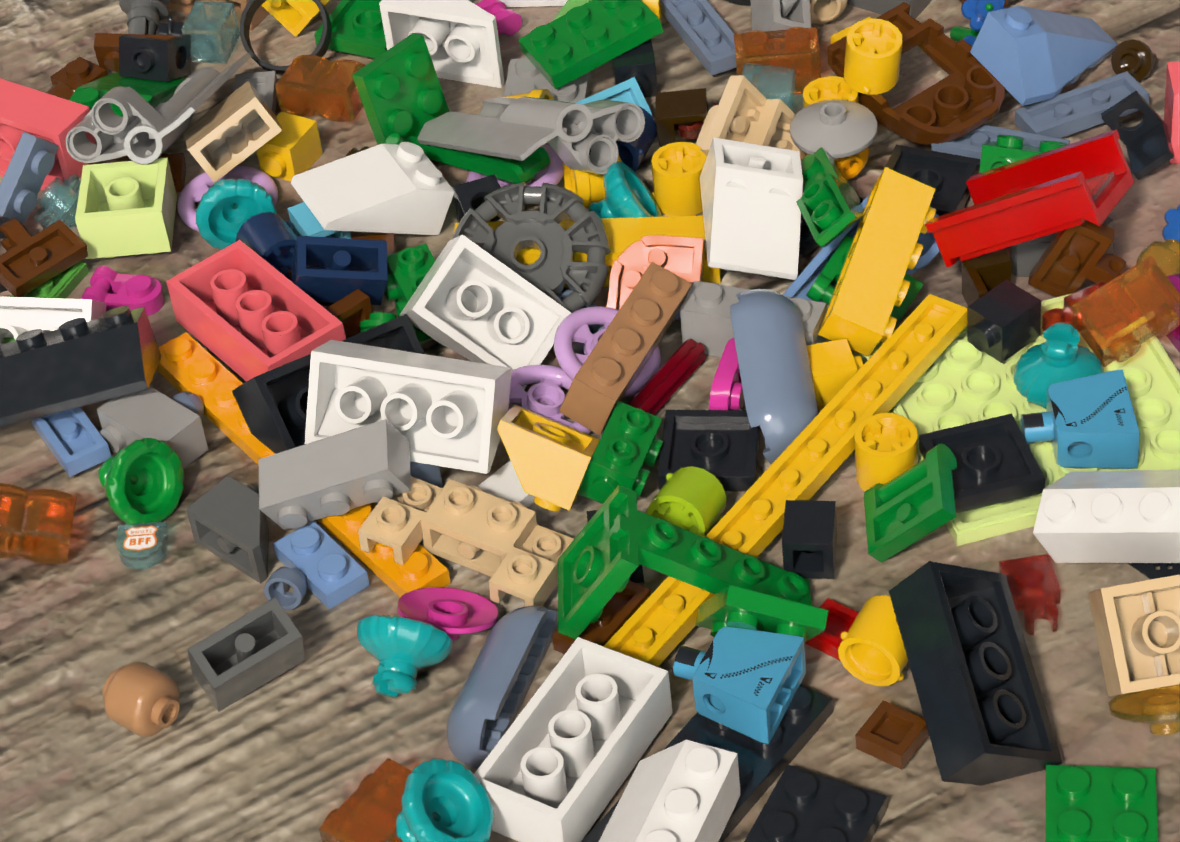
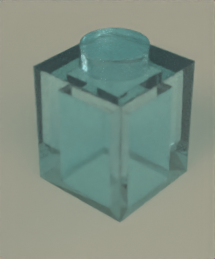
M195 2L181 29L182 35H191V62L227 64L240 37L234 3Z

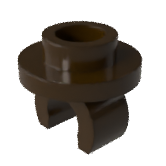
M1131 39L1123 41L1113 51L1111 58L1113 71L1116 75L1127 71L1136 81L1143 80L1153 71L1157 54L1152 53L1148 45L1140 40Z

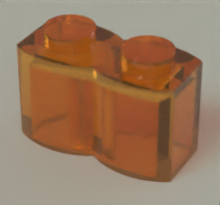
M300 55L295 57L275 85L280 109L286 113L304 117L319 115L336 122L354 120L362 109L363 104L352 75L366 65L346 59L331 62L316 55Z
M0 483V558L20 556L24 559L43 564L68 562L77 497L54 489L27 491L15 485Z

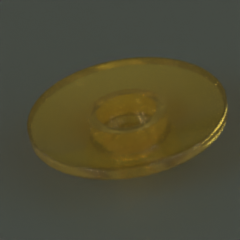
M1180 685L1119 695L1109 702V712L1112 716L1128 722L1149 725L1150 733L1155 735L1180 732Z

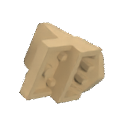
M744 75L729 77L719 105H714L708 111L695 143L701 147L700 150L706 156L708 155L713 137L799 151L800 160L806 156L805 152L796 147L791 139L790 125L795 116L793 111L781 99H766Z

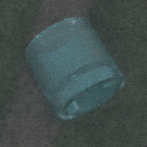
M752 63L744 64L742 75L766 99H781L791 110L793 109L796 84L795 68Z

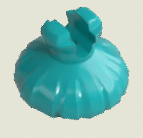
M618 161L607 168V173L604 174L605 198L599 201V203H591L588 210L589 212L595 211L599 218L662 217L654 198L639 176L626 164Z
M234 178L222 179L215 182L208 189L207 193L203 194L196 209V224L201 237L206 239V242L212 247L222 250L235 243L239 229L252 216L266 212L277 214L271 195L256 182L253 183L248 179L241 178L237 180Z
M1056 322L1043 332L1046 342L1029 348L1018 360L1014 369V384L1016 385V390L1026 397L1027 401L1046 409L1047 388L1051 384L1105 373L1100 359L1090 352L1088 348L1078 345L1080 336L1078 330L1072 324Z
M375 614L361 619L357 626L358 640L361 645L380 661L377 669L378 673L374 675L372 685L375 686L378 694L390 698L397 697L399 693H410L411 689L416 690L417 681L415 678L418 669L442 662L447 658L452 649L453 640L446 632L418 620Z
M432 758L428 762L424 761L413 769L406 779L401 798L402 811L396 818V834L403 842H486L490 840L492 824L494 822L493 806L485 786L479 782L470 769H466L461 763L452 760L446 761L441 758Z

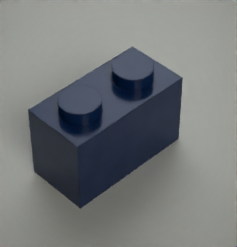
M297 236L292 256V282L316 302L336 303L359 289L369 296L371 305H381L388 281L387 241Z

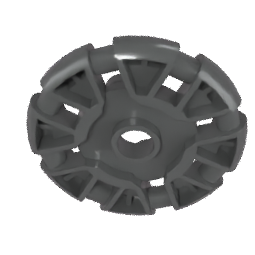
M526 182L516 183L497 189L484 196V203L475 210L470 208L463 216L452 239L463 234L571 313L581 309L584 305L590 307L601 292L609 267L605 265V255L610 253L609 239L595 211L589 212L583 205L584 200L575 193L563 187L544 182L542 187L527 186ZM539 204L540 211H525L526 205ZM497 215L505 222L493 231L487 223ZM571 218L575 223L565 231L559 223L563 219ZM535 247L541 252L539 259L535 263L523 265L516 260L518 253L522 249ZM574 252L586 253L587 262H574ZM566 284L573 292L561 301L557 295L563 291Z

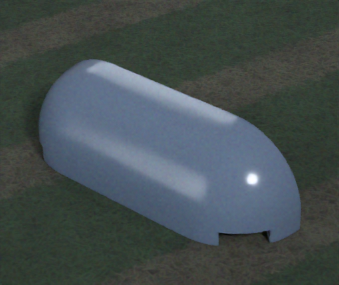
M751 289L736 294L739 302L730 306L731 322L749 424L751 428L760 425L766 445L763 455L772 464L818 415L799 310L790 299L778 292L768 289Z
M543 606L521 607L504 615L491 629L448 717L447 742L454 756L462 763L478 769L512 725L552 642V635L558 629L557 611L549 610Z

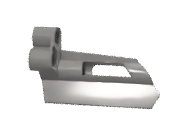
M247 52L221 73L207 67L195 70L179 84L172 98L165 103H160L155 108L130 87L120 86L112 88L68 132L65 141L68 153L72 158L83 163L111 160L126 155L138 164L152 163L186 131L191 124L193 113L252 56ZM110 103L119 106L123 117L113 112ZM85 131L95 137L97 145L91 143L86 138Z
M526 96L518 99L497 97L482 101L483 108L478 115L450 111L426 122L417 141L424 145L521 161L525 160L539 147L548 143L570 169L605 174L610 165L617 163L619 152L616 141L632 142L638 139L644 130L645 117L639 106L628 102L604 99L586 104Z

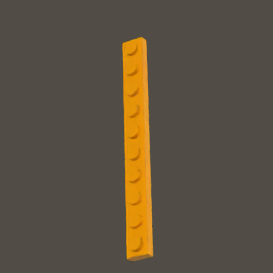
M187 332L158 347L162 357L156 371L179 392L185 391L198 395L204 403V415L258 466V459L275 454L252 435L232 393V390L243 384ZM374 502L350 509L343 515H330L317 519L319 523L399 597L413 590L446 587L451 584L449 570L421 544H418L404 566L395 563L393 548L377 542L370 553L361 550L358 530L375 508L376 504Z

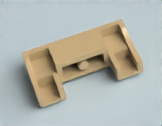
M412 476L411 491L395 495L392 499L382 497L358 530L361 550L370 553L377 542L393 548L395 563L403 566L423 539L424 548L429 553L490 576V600L500 603L504 595L508 593L524 599L525 606H543L547 598L558 586V558L574 540V538L537 525L536 512L528 509L521 503L509 502L488 494L476 486H467L451 479L448 480L443 488H440Z

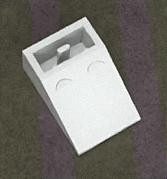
M713 137L700 175L708 267L796 280L798 275L801 211L796 201L802 197L803 175L799 151Z

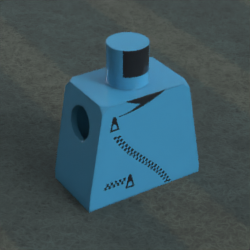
M1123 369L1051 384L1047 388L1046 412L1021 414V432L1026 442L1051 441L1056 464L1061 467L1138 468L1140 432Z
M726 626L718 630L707 652L681 646L675 657L673 673L677 677L693 681L695 709L700 715L759 742L769 744L806 674L804 638Z

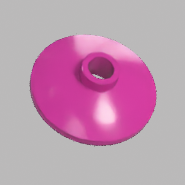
M432 587L413 590L402 595L398 600L397 606L398 614L401 617L431 624L446 632L453 641L458 640L460 635L471 634L492 627L498 618V609L489 599L473 592L454 588Z

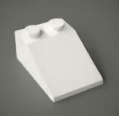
M381 0L379 3L387 50L412 33L423 35L438 78L502 88L505 84L496 16L469 0Z
M401 142L399 145L379 144L294 175L291 181L292 186L324 230L439 235L454 195L453 188L442 176L441 171L425 155L424 150L410 142Z
M462 234L448 241L400 313V316L407 314L410 323L472 362L510 367L514 370L528 365H541L554 345V337L558 326L571 312Z

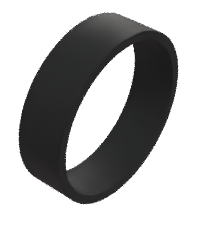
M249 0L241 15L240 37L245 50L259 66L267 71H276L277 75H297L311 69L324 57L330 45L332 25L326 8L319 0L312 1L317 4L322 15L323 30L320 41L307 58L288 66L268 64L259 59L254 53L249 38L250 24L257 9L267 0Z

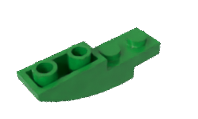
M821 147L814 154H809L801 159L803 192L802 197L796 203L815 242L820 247H827L863 216V209L854 187L842 176L834 159Z

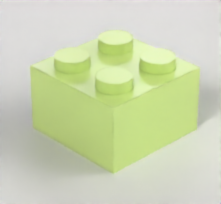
M168 157L157 158L148 164L123 161L83 165L75 221L80 239L87 245L88 257L86 259L171 252L177 194Z

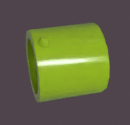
M693 466L680 468L673 474L668 473L666 475L667 482L650 502L646 514L666 520L675 526L705 537L713 525L721 520V514L726 507V493L723 485L713 474L705 469Z

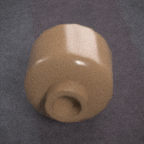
M134 661L116 669L110 674L103 687L106 715L115 723L138 736L150 737L157 734L163 728L173 724L179 714L180 692L177 682L169 675L147 663Z

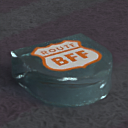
M166 521L119 525L116 544L121 562L131 569H146L158 564L165 557L168 547L169 531Z

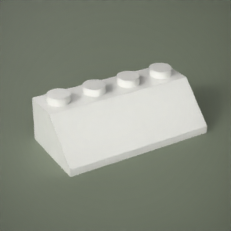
M329 340L311 351L305 444L387 419L409 440L410 461L487 474L491 470L501 438L497 427L500 420L508 412L512 368Z
M1180 470L1070 472L1043 489L1033 534L1055 563H1180Z
M684 740L640 760L599 842H718L741 795L738 754L690 740Z

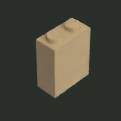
M247 81L190 125L183 133L187 150L215 183L280 133L282 129L274 112L251 83Z

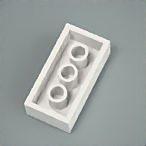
M577 637L474 773L479 782L485 786L493 806L494 822L491 830L518 842H581L672 715L669 671Z

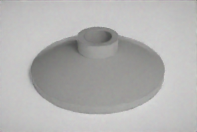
M840 99L819 101L806 106L794 116L790 125L791 139L801 151L807 154H814L823 147L833 159L849 157L865 150L875 140L878 130L876 117L868 108L853 101Z

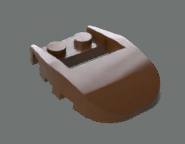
M903 2L876 19L889 21L898 27L902 34L901 55L918 45L949 76L894 109L888 106V101L880 94L866 95L858 92L859 104L868 108L874 114L876 120L886 128L915 143L939 144L964 136L996 116L1000 111L1005 96V88L970 53L972 46L964 39L955 42L943 34L944 27L932 19L920 23L909 15L910 5ZM846 36L828 46V65L838 77L844 78Z

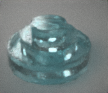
M73 174L64 182L59 177L52 180L37 197V204L40 208L33 220L43 229L58 220L72 227L76 223L75 216L81 178L77 174Z

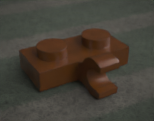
M15 218L0 226V231L7 237L1 241L2 246L7 252L0 255V283L14 297L24 296L88 257L87 245L61 220L33 236Z
M1086 220L1082 225L1059 231L1031 270L1028 284L1050 295L1060 297L1076 293L1087 278L1097 283L1103 289L1115 292L1124 281V276L1120 272L1125 267L1126 261L1113 254L1103 255L1114 240L1115 229L1104 224L1098 226Z

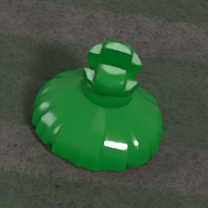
M142 438L141 440L136 439L118 451L115 456L108 458L101 465L98 473L101 486L105 487L106 497L113 512L127 525L147 527L150 525L157 526L167 517L171 516L177 508L184 490V468L181 466L182 462L176 451L172 450V447L165 441L155 438Z

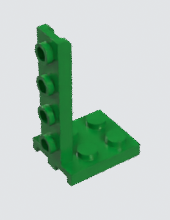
M410 34L352 75L377 145L385 144L390 134L398 133L406 142L420 146L429 160L486 176L495 174L496 178L514 184L531 181L535 178L536 173L551 163L549 155L543 147H539L525 160L521 161L420 144L417 138L424 124L450 112L423 35Z
M621 485L617 486L558 558V633L573 639H577L590 623L593 624L600 618L604 606L615 593H620L625 589L630 575L639 564L713 594H717L728 585H733L812 606L808 579L800 577L794 572H788L768 564L752 555L741 553L714 542L708 537H702L682 529L666 520L638 511L637 492Z

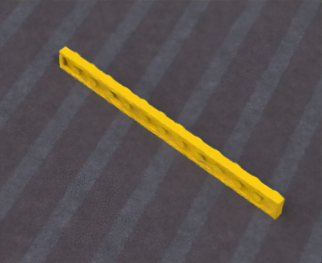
M929 294L705 537L757 558L782 531L786 500L809 501L855 450V429L858 424L869 416L878 413H888L967 326V308ZM668 576L603 647L658 667L696 626L699 606L715 594Z

